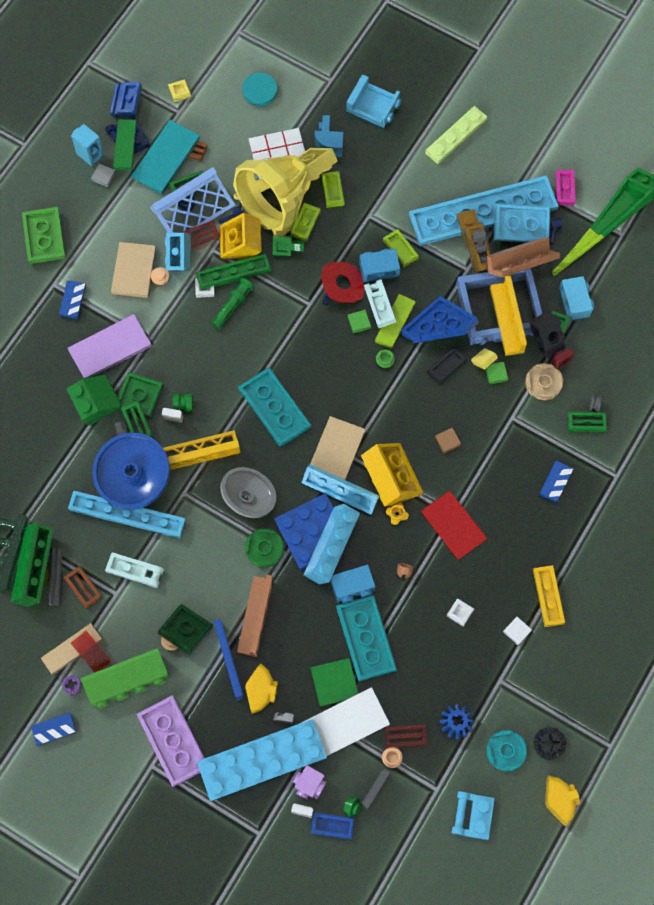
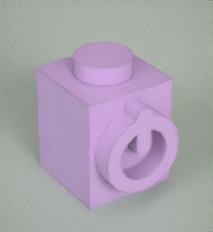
M306 765L303 772H298L293 781L296 784L294 787L297 790L296 794L305 800L308 797L318 799L327 781L323 780L325 775Z

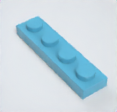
M311 464L308 465L302 480L303 484L369 514L373 513L379 495Z

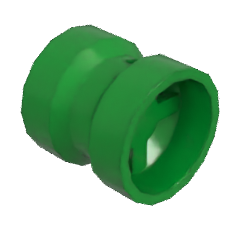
M173 393V409L193 412V393H186L185 395Z

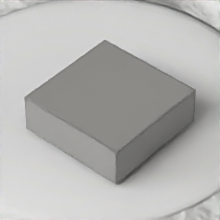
M99 164L91 180L109 187L116 171Z

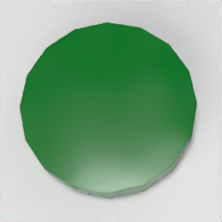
M268 528L256 530V532L249 535L245 543V553L248 560L259 567L275 565L282 558L284 552V544L278 533Z

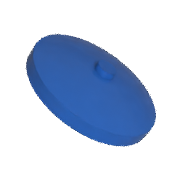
M124 433L106 442L95 457L92 470L94 485L98 493L109 504L117 508L126 510L144 508L156 501L168 485L170 478L168 456L156 440L145 434Z

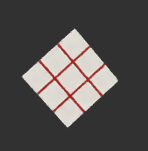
M299 128L249 138L254 159L284 155H296L298 157L305 152Z

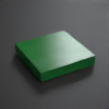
M128 372L118 399L122 407L140 401L145 416L151 419L164 384ZM135 406L134 409L136 411V414L140 415L137 407Z
M349 658L311 667L320 708L341 703L358 694Z

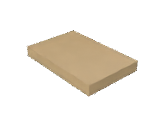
M119 242L111 294L148 298L156 246Z
M330 416L310 464L346 480L364 436L365 429Z

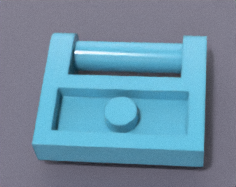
M458 791L457 798L459 800L455 827H452V834L489 840L495 798ZM467 801H472L469 829H463Z

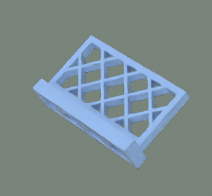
M214 167L150 206L167 233H173V225L182 226V233H192L235 206L216 175L217 172ZM215 180L218 185L217 193L207 191L209 182ZM195 191L204 192L202 202L192 200ZM206 193L216 195L214 205L204 203ZM219 196L226 198L229 205L225 208L217 206ZM179 201L189 202L187 212L177 209ZM191 203L201 205L199 215L190 213ZM204 206L213 208L211 217L202 216ZM165 210L174 211L172 221L165 220L161 212ZM176 212L186 214L184 224L174 222ZM189 215L198 217V223L195 227L187 225Z

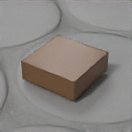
M453 428L435 435V439L443 454L461 446Z

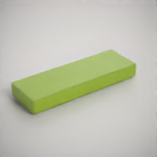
M398 295L391 308L396 323L382 327L375 339V343L392 350L416 301L403 295Z

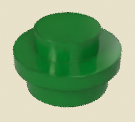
M349 797L347 799L344 813L348 817L353 818L360 813L362 807L360 799L357 797Z

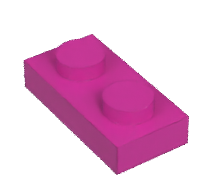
M556 170L557 204L574 206L576 202L574 170Z

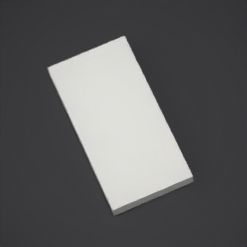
M372 687L303 721L314 720L326 756L390 724Z

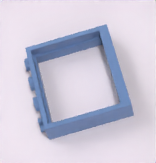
M531 268L509 275L512 282L526 280L535 318L541 315L542 310ZM488 272L458 277L456 286L461 308L472 314L467 290L504 283L505 277L491 275ZM522 323L524 334L533 336L530 323ZM474 327L468 332L470 345L478 343L483 345L489 341H502L499 328L476 331Z

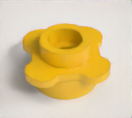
M397 503L391 508L386 509V515L390 516L393 525H398L400 521L408 519L409 515L405 512L402 503Z

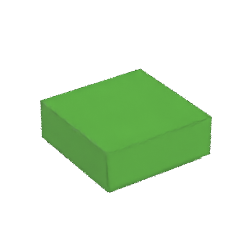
M366 310L348 314L347 318L353 334L371 329Z
M504 362L491 364L485 369L489 384L508 381Z

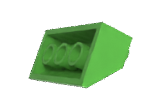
M158 648L80 679L91 705L94 708L98 707V709L108 706L109 702L113 700L121 701L128 698V694L136 692V694L142 693L148 689V686L153 684L155 686L162 685L170 677Z

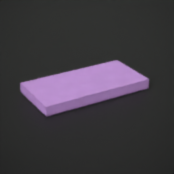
M133 314L67 349L85 379L93 377L152 346Z
M173 695L137 713L138 719L172 787L201 773L197 761L205 758Z

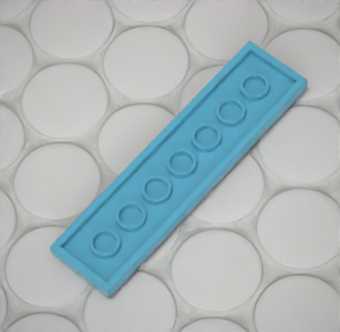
M546 175L409 211V217L419 246L462 235L456 216L457 213L475 209L479 224L483 223V227L486 229L494 227L495 204L497 203L550 207V212L557 210L558 204Z

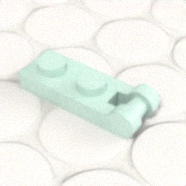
M380 279L376 281L377 283L364 285L378 328L396 323L385 288Z
M111 553L105 571L106 573L158 588L160 583L158 580L160 575H163L164 569L156 565ZM148 571L153 573L151 578L146 577Z

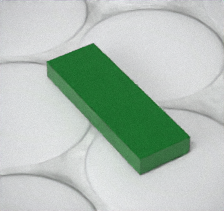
M118 119L114 170L132 171L137 127L136 120Z

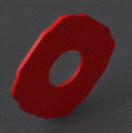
M331 262L323 267L321 274L323 287L330 299L339 303H354L363 298L364 283L362 275L356 266L347 262ZM337 276L347 277L350 281V287L348 289L338 287L336 284Z

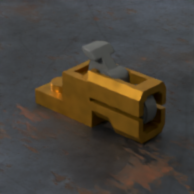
M475 209L457 213L456 216L466 250L470 254L474 274L488 272L487 256L491 255L483 223L479 224Z

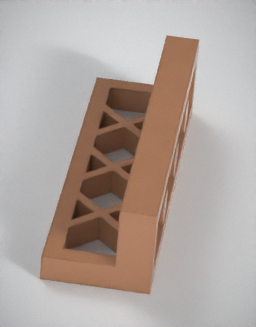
M542 237L488 255V274L503 278L559 259L560 253L551 251L549 238Z
M267 575L266 578L253 577L237 654L257 658L273 585V576Z

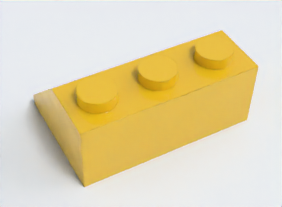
M400 443L376 444L361 455L384 506L403 503L424 493Z

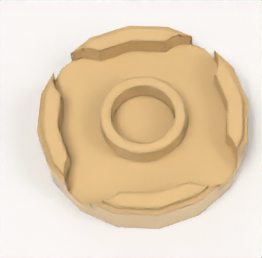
M537 364L526 375V389L536 399H553L560 393L563 387L562 374L551 364Z

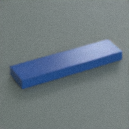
M215 620L213 622L235 698L238 701L244 698L222 620Z

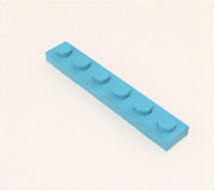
M73 491L68 510L180 539L186 522L185 518L146 508L135 510L120 509L109 504L102 497Z

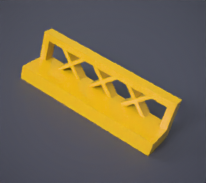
M505 276L504 283L491 285L490 291L505 356L524 353L527 342L511 276Z
M235 430L163 448L166 453L171 451L178 453L168 457L170 470L240 453ZM224 438H233V441L222 443ZM208 442L215 444L214 446L203 448ZM192 446L198 449L184 453L187 447Z

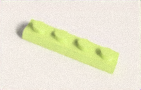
M472 107L428 147L425 154L437 164L441 163L487 120V116L477 107Z

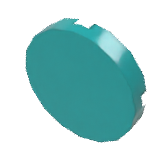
M265 73L250 75L243 83L242 93L244 99L252 105H269L276 98V81Z
M501 730L489 739L486 755L490 764L496 769L503 772L513 771L524 763L527 756V745L524 739L511 730Z

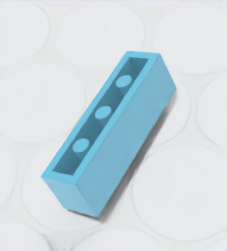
M345 504L334 507L304 572V576L318 584L330 582L360 515L359 512Z

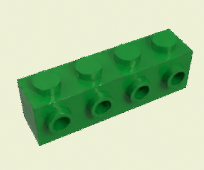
M37 522L25 527L11 602L26 607L40 603L54 528Z

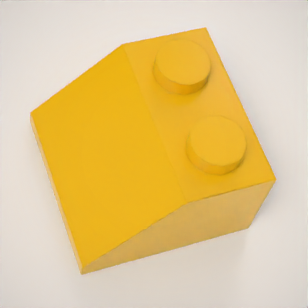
M242 213L220 225L221 259L250 258L262 252L261 223L259 218Z

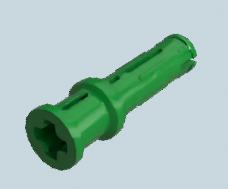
M241 278L240 284L235 290L230 292L231 297L211 321V324L220 330L237 306L245 302V297L250 291L254 290V285L247 279Z

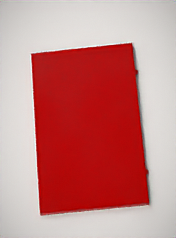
M448 491L421 510L423 516L458 560L487 540V537L451 491Z

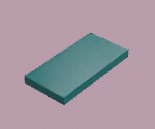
M169 120L131 175L132 179L163 194L189 156V153L192 152V149L200 140V135Z
M269 367L238 386L240 393L280 448L312 428L310 422Z
M374 595L336 605L358 682L397 672Z

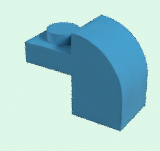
M323 115L322 122H319V131H315V145L317 148H332L336 157H342L343 132L330 131V116Z

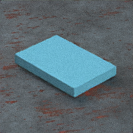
M495 204L494 241L527 243L542 237L549 238L550 207Z

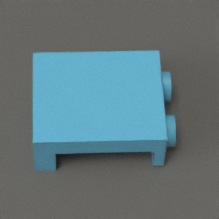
M362 75L347 100L346 112L385 128L387 122L390 123L392 121L395 108L398 109L401 104L400 91H396L394 95L369 84V77Z

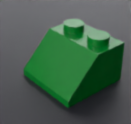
M106 375L85 378L66 388L81 420L89 426L122 408Z

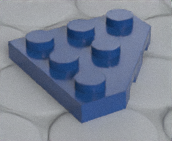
M439 296L401 330L402 336L413 343L466 335L479 321L474 315Z
M326 493L274 518V522L300 571L307 568L334 509Z

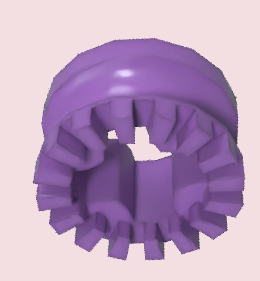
M73 675L66 677L62 683V688L69 695L79 693L82 687L80 680ZM71 680L74 683L77 682L74 690L67 688Z

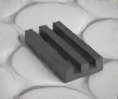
M386 769L381 771L364 798L362 807L367 810L369 809L389 777V771Z

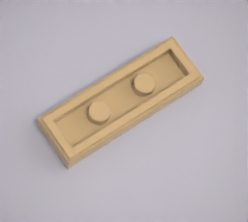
M90 623L41 657L50 673L54 675L100 643L102 639Z

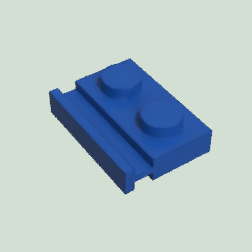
M140 82L116 83L110 110L112 117H115V115L136 116L142 90Z

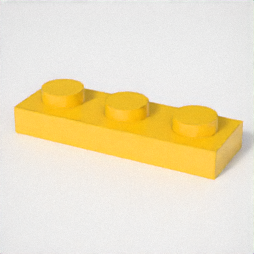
M553 565L534 568L533 574L544 627L565 624Z

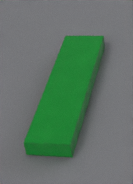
M265 253L195 272L200 290L203 291L210 289L212 286L218 287L240 281L241 278L247 279L271 272V267Z

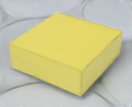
M185 79L168 84L174 102L191 97Z
M484 348L471 361L473 365L485 370L498 357L496 353Z

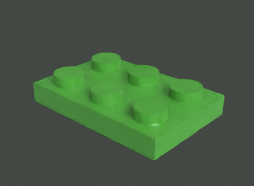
M58 207L22 212L29 264L65 259Z

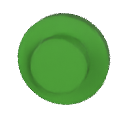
M381 350L378 352L376 362L380 367L389 368L394 364L395 357L391 351Z

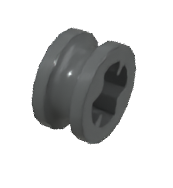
M591 394L589 411L595 409L596 412H599L602 395L596 397L594 394Z

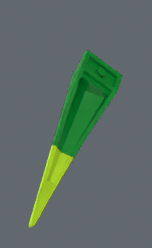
M637 167L624 179L589 230L553 270V276L561 272L653 200V174Z

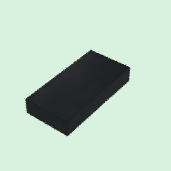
M452 347L427 370V373L440 385L467 361V358L455 347Z

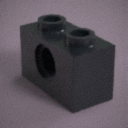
M546 311L529 321L538 352L550 358L560 350L567 348L564 341L566 337L560 327L561 320L557 315Z

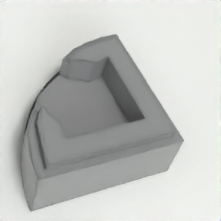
M277 712L274 714L273 721L293 725L294 715Z

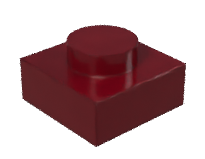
M570 348L566 351L560 350L554 355L552 365L559 369L569 363L574 356L573 351Z

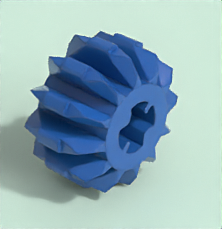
M455 704L454 710L451 706H448V713L442 712L441 715L445 719H441L440 724L446 725L442 728V732L449 730V738L453 733H455L456 740L460 738V733L466 738V731L472 732L473 728L469 725L474 724L475 720L468 719L472 716V712L464 713L467 709L466 706L459 710V704ZM457 718H460V723H462V725L458 724L457 726H455L453 724L454 721H452V719L456 720Z

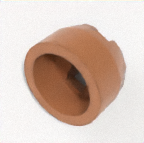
M398 563V576L402 578L405 575V579L410 577L413 566Z

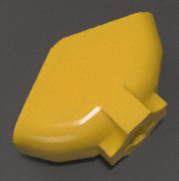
M262 664L257 667L246 683V692L252 714L262 711L269 702L274 703L278 682L273 681L269 670Z
M547 776L546 807L564 826H567L574 818L576 806L580 805L578 792L573 784L568 785L558 777Z

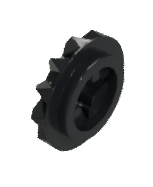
M546 727L539 730L535 735L534 748L542 758L554 760L565 752L567 742L564 734L558 728ZM549 735L552 741L558 742L552 746L551 751L549 745L542 744L548 741Z

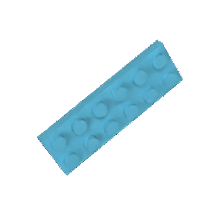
M311 719L197 761L209 799L212 801L326 759L327 757L314 720Z

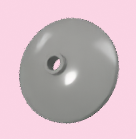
M246 467L234 468L227 472L221 481L220 490L225 503L242 516L260 518L269 514L275 506L276 491L274 486L266 476L254 469Z

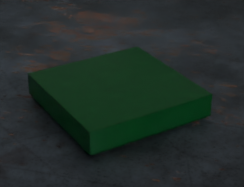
M180 604L161 626L157 634L191 655L212 630L213 624L183 604Z

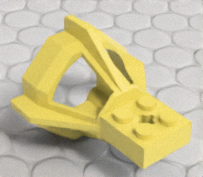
M309 148L298 157L296 155H284L246 160L236 168L233 182L236 193L233 197L235 200L241 201L244 210L249 215L260 219L261 226L264 229L272 230L276 236H284L292 230L298 217L304 194L309 190L311 181L318 179L322 172L330 170L332 165L337 162V158L332 148ZM254 173L261 178L255 181ZM271 187L281 205L282 212L272 207L261 192Z

